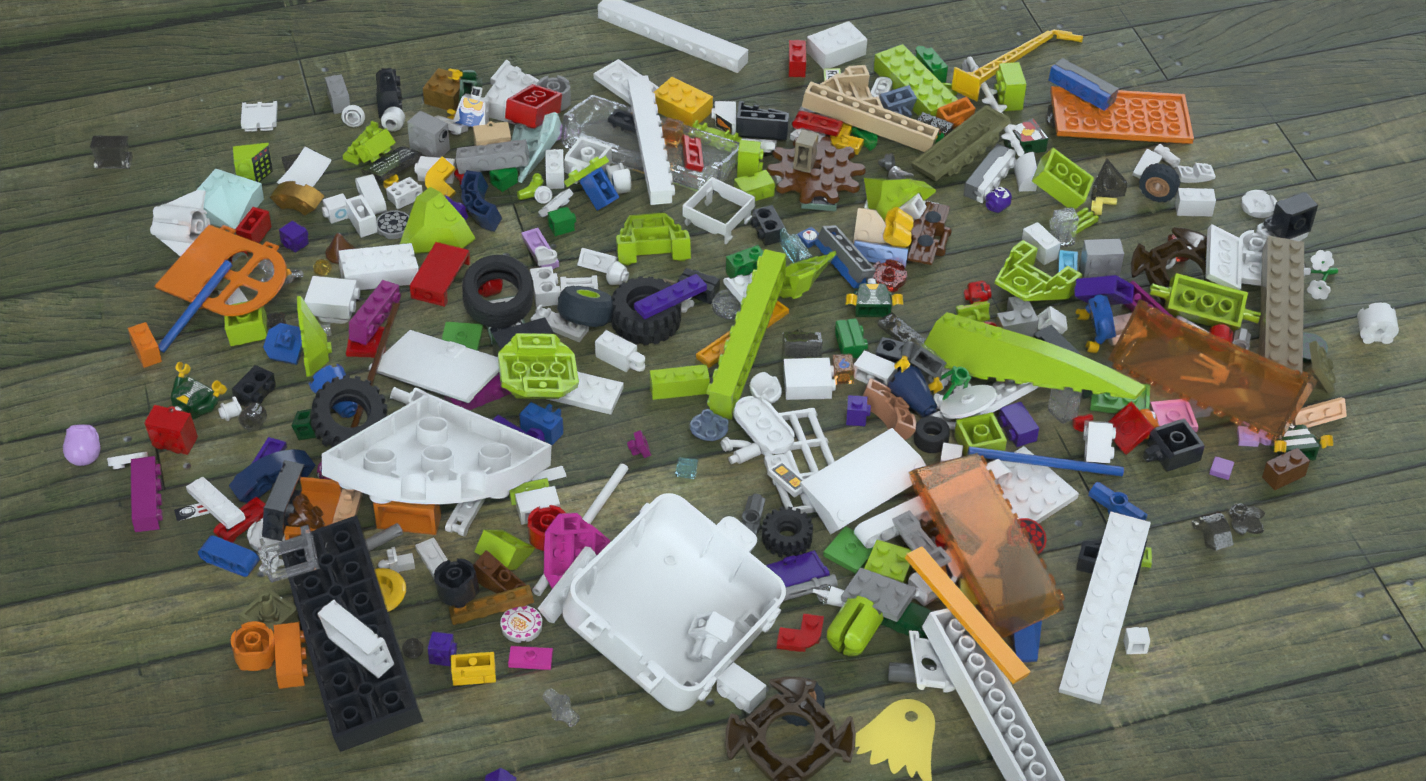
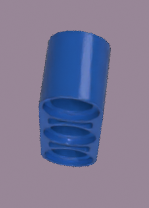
M210 536L198 551L199 557L205 562L243 577H247L260 561L259 556L252 550L216 536Z

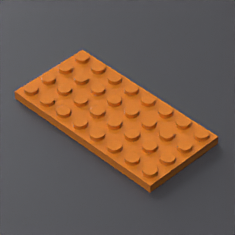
M1051 86L1050 93L1057 136L1193 144L1194 136L1185 94L1118 90L1116 101L1104 111L1062 87Z

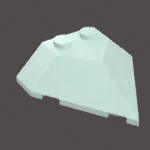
M553 112L545 115L542 126L536 128H528L521 123L515 125L511 141L526 139L530 154L527 166L516 167L520 173L518 176L520 183L525 180L545 157L546 150H550L557 141L561 127L558 113Z

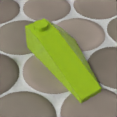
M297 296V311L302 348L304 350V364L306 376L310 377L329 362L332 344L327 341L326 333L303 298Z

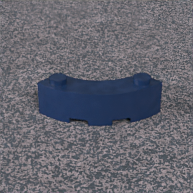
M466 170L461 182L462 201L475 223L486 230L495 232L502 217L495 204L485 201V194L489 186L481 172Z
M291 449L275 452L255 461L238 473L229 484V487L239 501L248 503L255 497L260 498L272 488V484L276 482L279 472L283 468L284 460L304 464L300 477H308L316 465L304 450Z

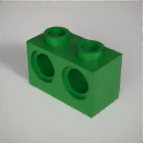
M759 245L726 256V273L731 279L738 275H750L754 269L757 270L758 257L763 255V250Z

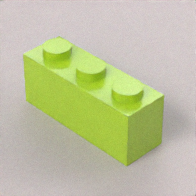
M707 364L650 370V389L653 400L707 394V388L710 383Z

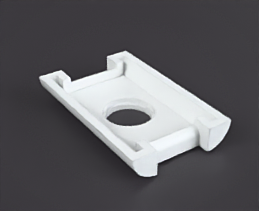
M909 630L917 688L924 690L925 687L942 688L943 692L953 691L955 687L929 639L919 638L918 631ZM922 659H932L936 663L937 669L934 671L926 669L921 663Z

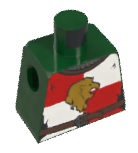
M1034 118L1017 124V128L1012 130L1020 141L1024 154L1047 151L1048 137ZM1004 139L1005 147L1012 148L1010 140Z

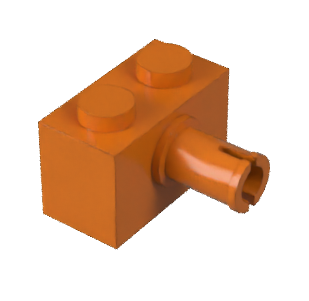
M966 96L938 108L935 122L943 133L957 128L975 113L976 108Z

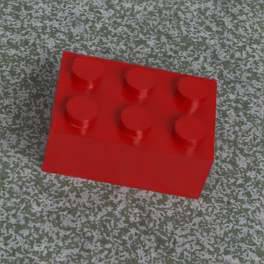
M531 84L507 99L505 119L511 120L513 123L524 124L528 128H536L543 124L545 115L553 112L560 113L562 93Z

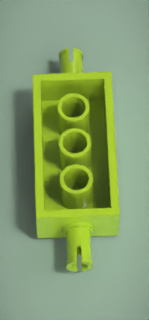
M1177 273L1171 278L1168 288L1154 283L1150 287L1149 295L1165 298L1164 309L1174 317L1180 315L1189 321L1211 327L1225 324L1234 333L1235 330L1241 327L1242 319L1256 324L1260 320L1261 312L1245 309L1248 292Z

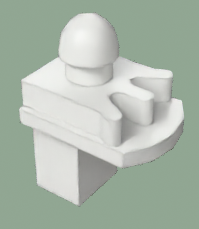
M395 547L387 550L388 560H381L378 563L379 568H390L398 573L415 569L413 554L397 556Z

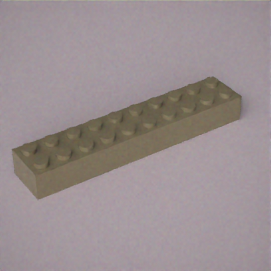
M1268 236L1262 249L1258 393L1291 399L1297 398L1302 388L1304 242Z

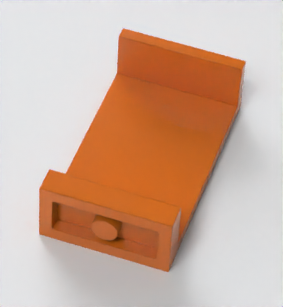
M301 477V493L308 497L313 506H318L323 511L324 515L321 517L325 523L324 526L332 524L342 492L339 482L332 479ZM286 526L284 531L285 540L316 529L310 526L308 528Z

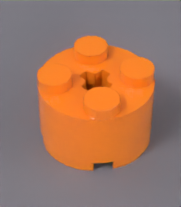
M258 621L242 624V628L237 631L235 630L231 636L232 651L239 669L248 671L269 669L275 660L273 631L271 628L266 627V624Z

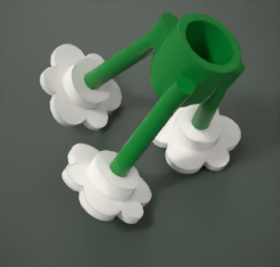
M953 366L945 374L942 372L941 380L939 381L942 383L943 389L948 384L946 377L950 375L952 385L945 395L934 394L933 397L937 404V409L940 410L941 404L949 397L952 391L955 393L964 388L971 387L969 383L971 376H969V372L964 367ZM930 375L928 377V380L932 383L934 380Z

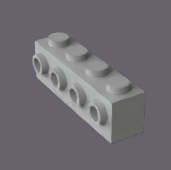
M525 139L457 148L455 160L459 174H464L466 170L480 172L527 166L530 154Z

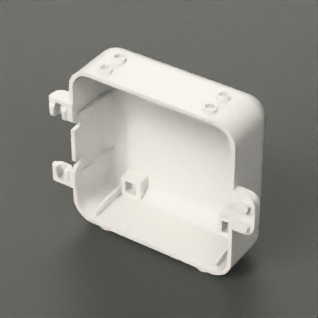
M668 493L658 496L650 504L646 503L641 508L640 514L584 569L579 568L573 575L574 579L569 586V591L563 604L562 612L565 622L664 707L678 712L691 708L698 700L704 701L711 692L717 678L762 631L765 633L769 631L781 612L779 607L785 598L786 588L779 576L750 553L757 543V537L739 520L728 516L715 525L684 498ZM714 611L734 622L731 638L725 643L717 644L711 660L703 659L702 662H697L689 657L697 640L687 633L696 615Z

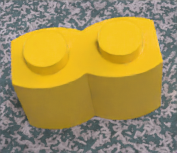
M898 207L889 210L885 218L886 227L883 239L892 246L906 248L912 241L913 217Z

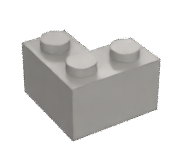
M1016 296L1009 297L1007 311L997 313V327L1030 337L1034 336V333L1037 332L1039 319L1030 301H1023Z

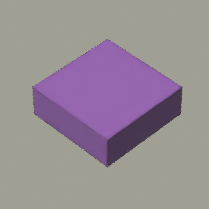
M1215 456L1209 474L1229 480L1234 462Z

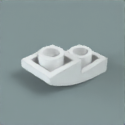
M1147 149L1136 166L1133 176L1140 179L1145 168L1150 164L1160 163L1163 156Z
M1195 163L1193 168L1177 165L1175 168L1176 173L1179 174L1180 181L1183 183L1205 182L1216 177L1211 165Z

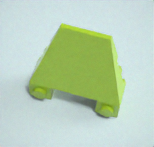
M666 213L629 215L624 223V228L620 230V235L616 236L617 259L623 265L637 263L636 256L671 253L673 260L685 261L686 259H691L688 231L682 230L679 224L675 225L674 220Z
M1022 240L1012 248L1004 267L1000 270L994 283L1023 301L1069 299L1075 294L1076 279L1082 278V273L1067 265L1055 276H1049L1034 267L1038 248Z

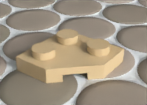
M858 208L853 244L855 240L890 245L883 239L886 225L877 210Z

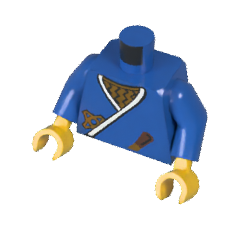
M1096 295L1088 300L1089 304L1085 309H1077L1075 312L1080 314L1077 320H1088L1089 315L1091 317L1096 337L1095 342L1087 341L1085 345L1088 348L1087 352L1097 353L1099 344H1102L1106 339L1116 337L1112 310L1108 297L1105 295Z

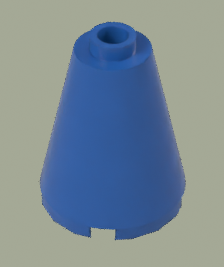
M336 364L338 367L329 365L319 370L313 376V383H309L310 389L316 394L319 389H322L324 383L327 381L331 383L332 378L339 377V379H343V375H346L344 368ZM343 401L335 404L332 409L341 417L350 418L355 415L358 406L357 403Z

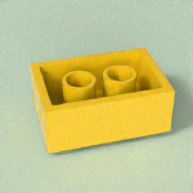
M674 77L668 79L653 92L655 93L656 101L654 104H657L658 113L690 129L693 128L696 120H698L699 124L712 113L713 96Z

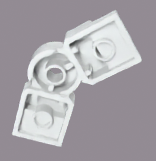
M1263 223L1257 226L1256 233H1254V230H1250L1240 236V239H1242L1241 283L1261 286L1262 249L1268 236L1276 237L1263 226ZM1308 233L1292 238L1291 240L1301 241L1304 238L1308 237Z

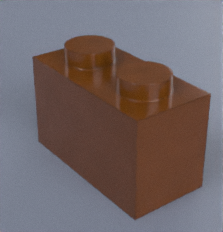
M1298 448L1267 461L1262 478L1274 490H1277L1305 477L1310 460Z

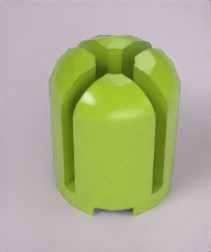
M857 596L856 599H849L848 597L828 627V643L837 652L840 653L843 650V655L849 657L860 655L881 625L883 613L879 615L873 607L874 603L869 599Z

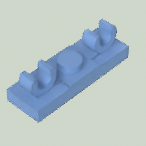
M858 240L854 241V246L869 262L906 267L908 248Z

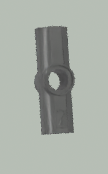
M760 494L748 496L746 508L742 514V524L750 529L756 537L760 530V521L765 506V498Z

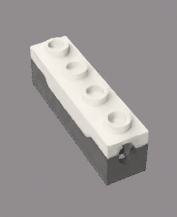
M996 144L965 182L964 196L983 203L986 194L997 188L1001 179L1007 176L1009 169L1015 166L1016 151Z

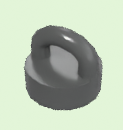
M892 153L885 154V158L880 159L878 164L881 167H886V170L889 171V169L896 165L895 157Z

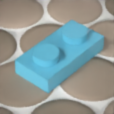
M1060 250L1058 272L1067 265L1077 271L1078 252Z

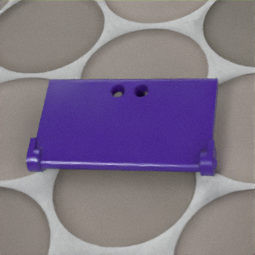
M815 550L797 556L792 555L781 561L765 565L781 578L785 588L811 581L815 577L819 579L830 576L828 568L823 565Z

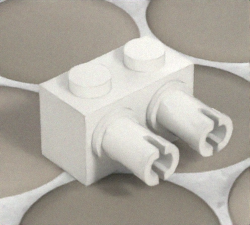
M714 611L696 615L687 633L697 640L689 657L697 662H702L703 659L711 660L717 644L725 643L731 638L734 622Z

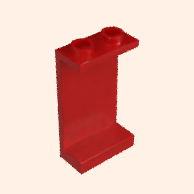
M435 242L410 283L411 298L445 307L448 303L447 290L463 264L470 265L471 263L470 251Z

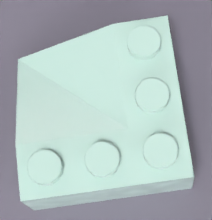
M215 169L197 189L206 191L203 210L207 212L205 215L206 218L210 219V224L219 227L225 225L236 229L251 208H257L264 200L261 183L219 169Z

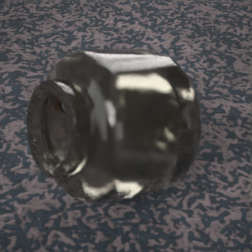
M251 402L246 404L239 413L238 420L244 429L256 431L266 421L267 412L262 405Z

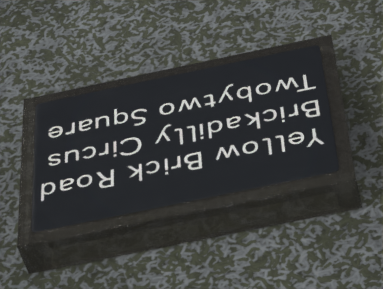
M402 145L361 168L364 175L373 174L375 179L383 182L417 163L423 154Z

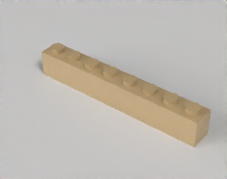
M810 82L804 94L802 107L843 121L917 150L926 152L936 142L939 128L836 90Z

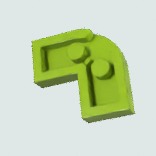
M597 156L590 160V165L578 172L576 169L569 173V178L563 181L566 187L608 163V158L604 156L599 159Z

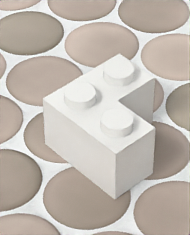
M1085 420L1083 440H1085L1084 461L1110 463V459L1114 458V447H1111L1112 439H1115L1116 428L1113 427L1112 423Z

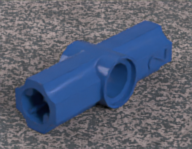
M1096 482L1089 491L1088 496L1106 507L1109 515L1110 512L1144 521L1147 519L1148 514L1128 502L1127 495L1122 492H1114L1100 482Z

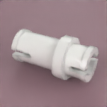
M1159 144L1154 149L1155 153L1163 156L1161 160L1166 161L1173 168L1180 163L1181 159L1172 154L1168 147H1163V145Z

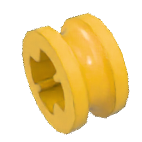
M394 173L384 175V188L392 186L394 182L398 183V175Z

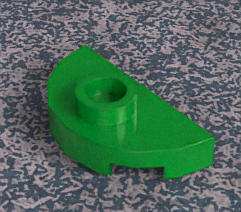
M858 127L852 128L851 133L857 138L864 139L863 145L869 151L877 146V134Z

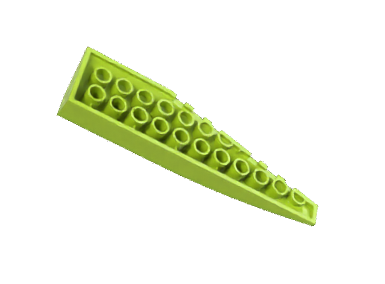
M946 312L938 319L924 342L926 346L931 348L947 363L944 368L951 370L953 366L964 367L970 376L988 380L989 377H994L996 381L1001 382L1009 379L1015 380L1016 384L1032 382L1033 386L1064 390L1065 387H1070L1076 392H1082V389L1092 390L1093 394L1100 395L1107 392L1110 393V396L1137 399L1146 389L1145 385L1070 350L1001 327L954 315L953 313Z

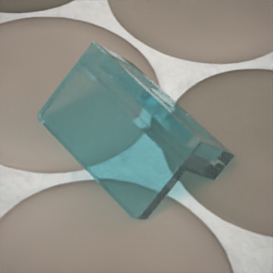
M781 228L780 244L793 263L812 258V255L797 234L789 235L785 228Z

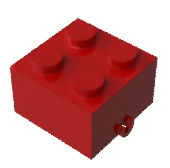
M154 405L144 422L152 446L157 449H166L176 454L188 455L198 438L191 413L176 410L173 406L167 408Z

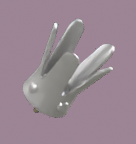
M897 166L889 169L888 177L892 180L906 179L903 175L914 176L911 173L902 171Z

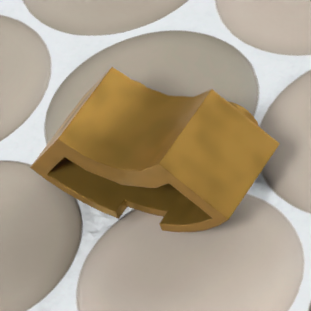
M296 181L280 183L270 198L282 210L290 208L301 212L303 215H307L316 209L324 197L322 193L307 184L302 186L295 184Z

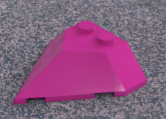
M578 513L558 514L545 531L544 575L552 589L585 546L591 547L595 554L598 555L611 541L594 526L585 522Z

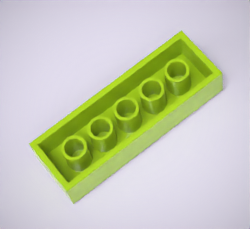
M903 44L875 54L874 71L880 77L891 79L893 90L905 86L911 87L917 97L912 110L926 124L931 126L937 124L935 118L938 108L958 100Z

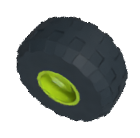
M567 286L560 292L557 310L562 318L575 324L593 327L604 326L611 321L613 299L606 292L591 287Z

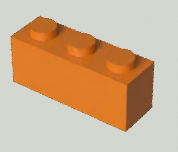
M299 622L274 625L276 677L279 689L305 686L304 677H308L307 664H303V660H307L306 647H302V643H306L303 630L300 629Z

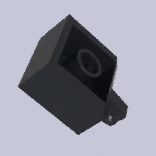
M381 68L376 73V97L379 119L382 118L385 110L390 107H397L403 110L402 100H399L402 99V91L398 87L401 86L400 76L396 75V69Z
M1306 192L1280 200L1275 204L1273 215L1264 220L1263 226L1279 238L1292 239L1303 235L1312 229L1318 204Z
M1184 418L1154 428L1149 434L1147 443L1149 448L1144 450L1143 458L1146 462L1159 460L1168 472L1201 461L1205 445Z

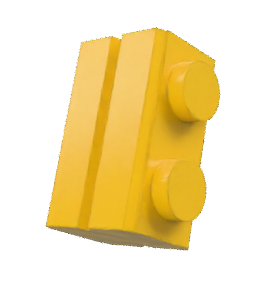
M494 652L451 655L453 686L495 683Z

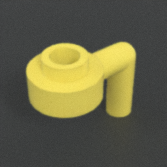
M1096 197L1095 201L1092 200L1091 211H1095L1094 215H1102V205H1117V198Z

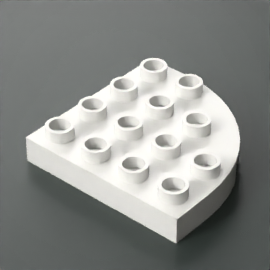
M428 393L322 453L323 476L339 482L340 487L344 489H355L368 494L371 501L380 504L391 501L416 504H451L475 501L488 497L500 499L507 497L509 490L524 482L533 480L535 475L551 466L550 444Z

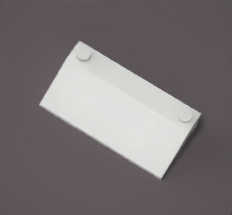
M891 428L801 481L800 485L831 535L930 475L931 472L921 456Z

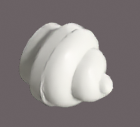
M540 186L535 190V199L541 204L548 203L552 198V191L547 186Z

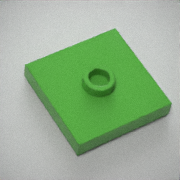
M446 322L442 340L455 342L479 351L483 324Z
M845 526L825 549L823 556L856 574L860 567L864 568L873 547L866 548L854 534V530Z

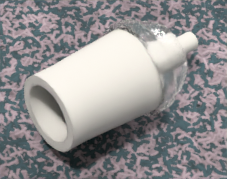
M830 584L821 586L819 590L813 589L812 593H816L818 600L824 605L829 604L842 607L845 603L841 601V595L844 592L842 589L833 587Z

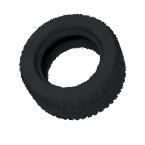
M489 255L480 258L469 266L462 281V297L467 313L474 320L488 327L503 328L520 322L529 313L533 304L534 283L532 275L522 262L507 255ZM504 279L511 282L518 292L508 302L499 304L483 299L478 290L482 284L489 280Z

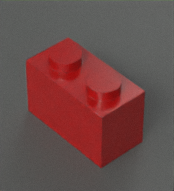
M789 40V77H805L806 75L805 40Z
M252 207L236 227V235L260 243L272 227L269 211Z

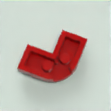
M803 613L801 630L780 627L777 649L806 652V648L812 647L816 643L819 644L824 616Z

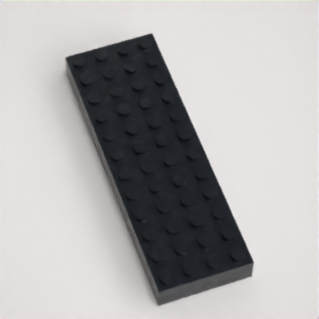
M357 515L279 542V548L332 735L339 751H345L424 722L368 544ZM335 600L337 604L372 630L374 634L385 640L394 665L379 678L328 638L318 613L331 601Z

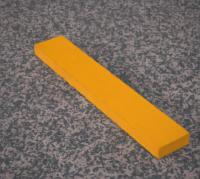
M778 300L767 328L789 314V308ZM730 331L696 353V359L704 365L707 364L708 368L719 361L720 355L725 352L724 345L726 340H729L731 337Z

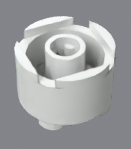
M1373 303L1369 305V308L1365 310L1362 308L1358 312L1360 336L1364 343L1370 344L1377 341L1389 344L1393 342V338L1399 332L1394 308L1392 309L1387 303Z

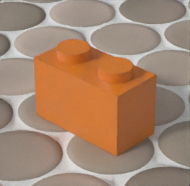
M144 322L129 327L131 344L143 368L162 362L159 347L147 323Z

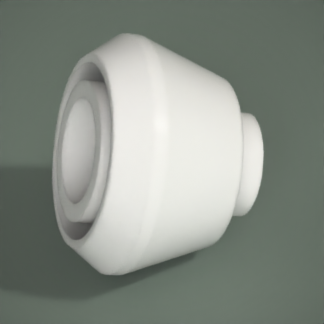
M349 105L343 109L341 117L347 126L355 128L363 124L365 113L359 106Z
M619 261L611 263L606 275L609 285H621L623 282H627L629 278L627 268Z

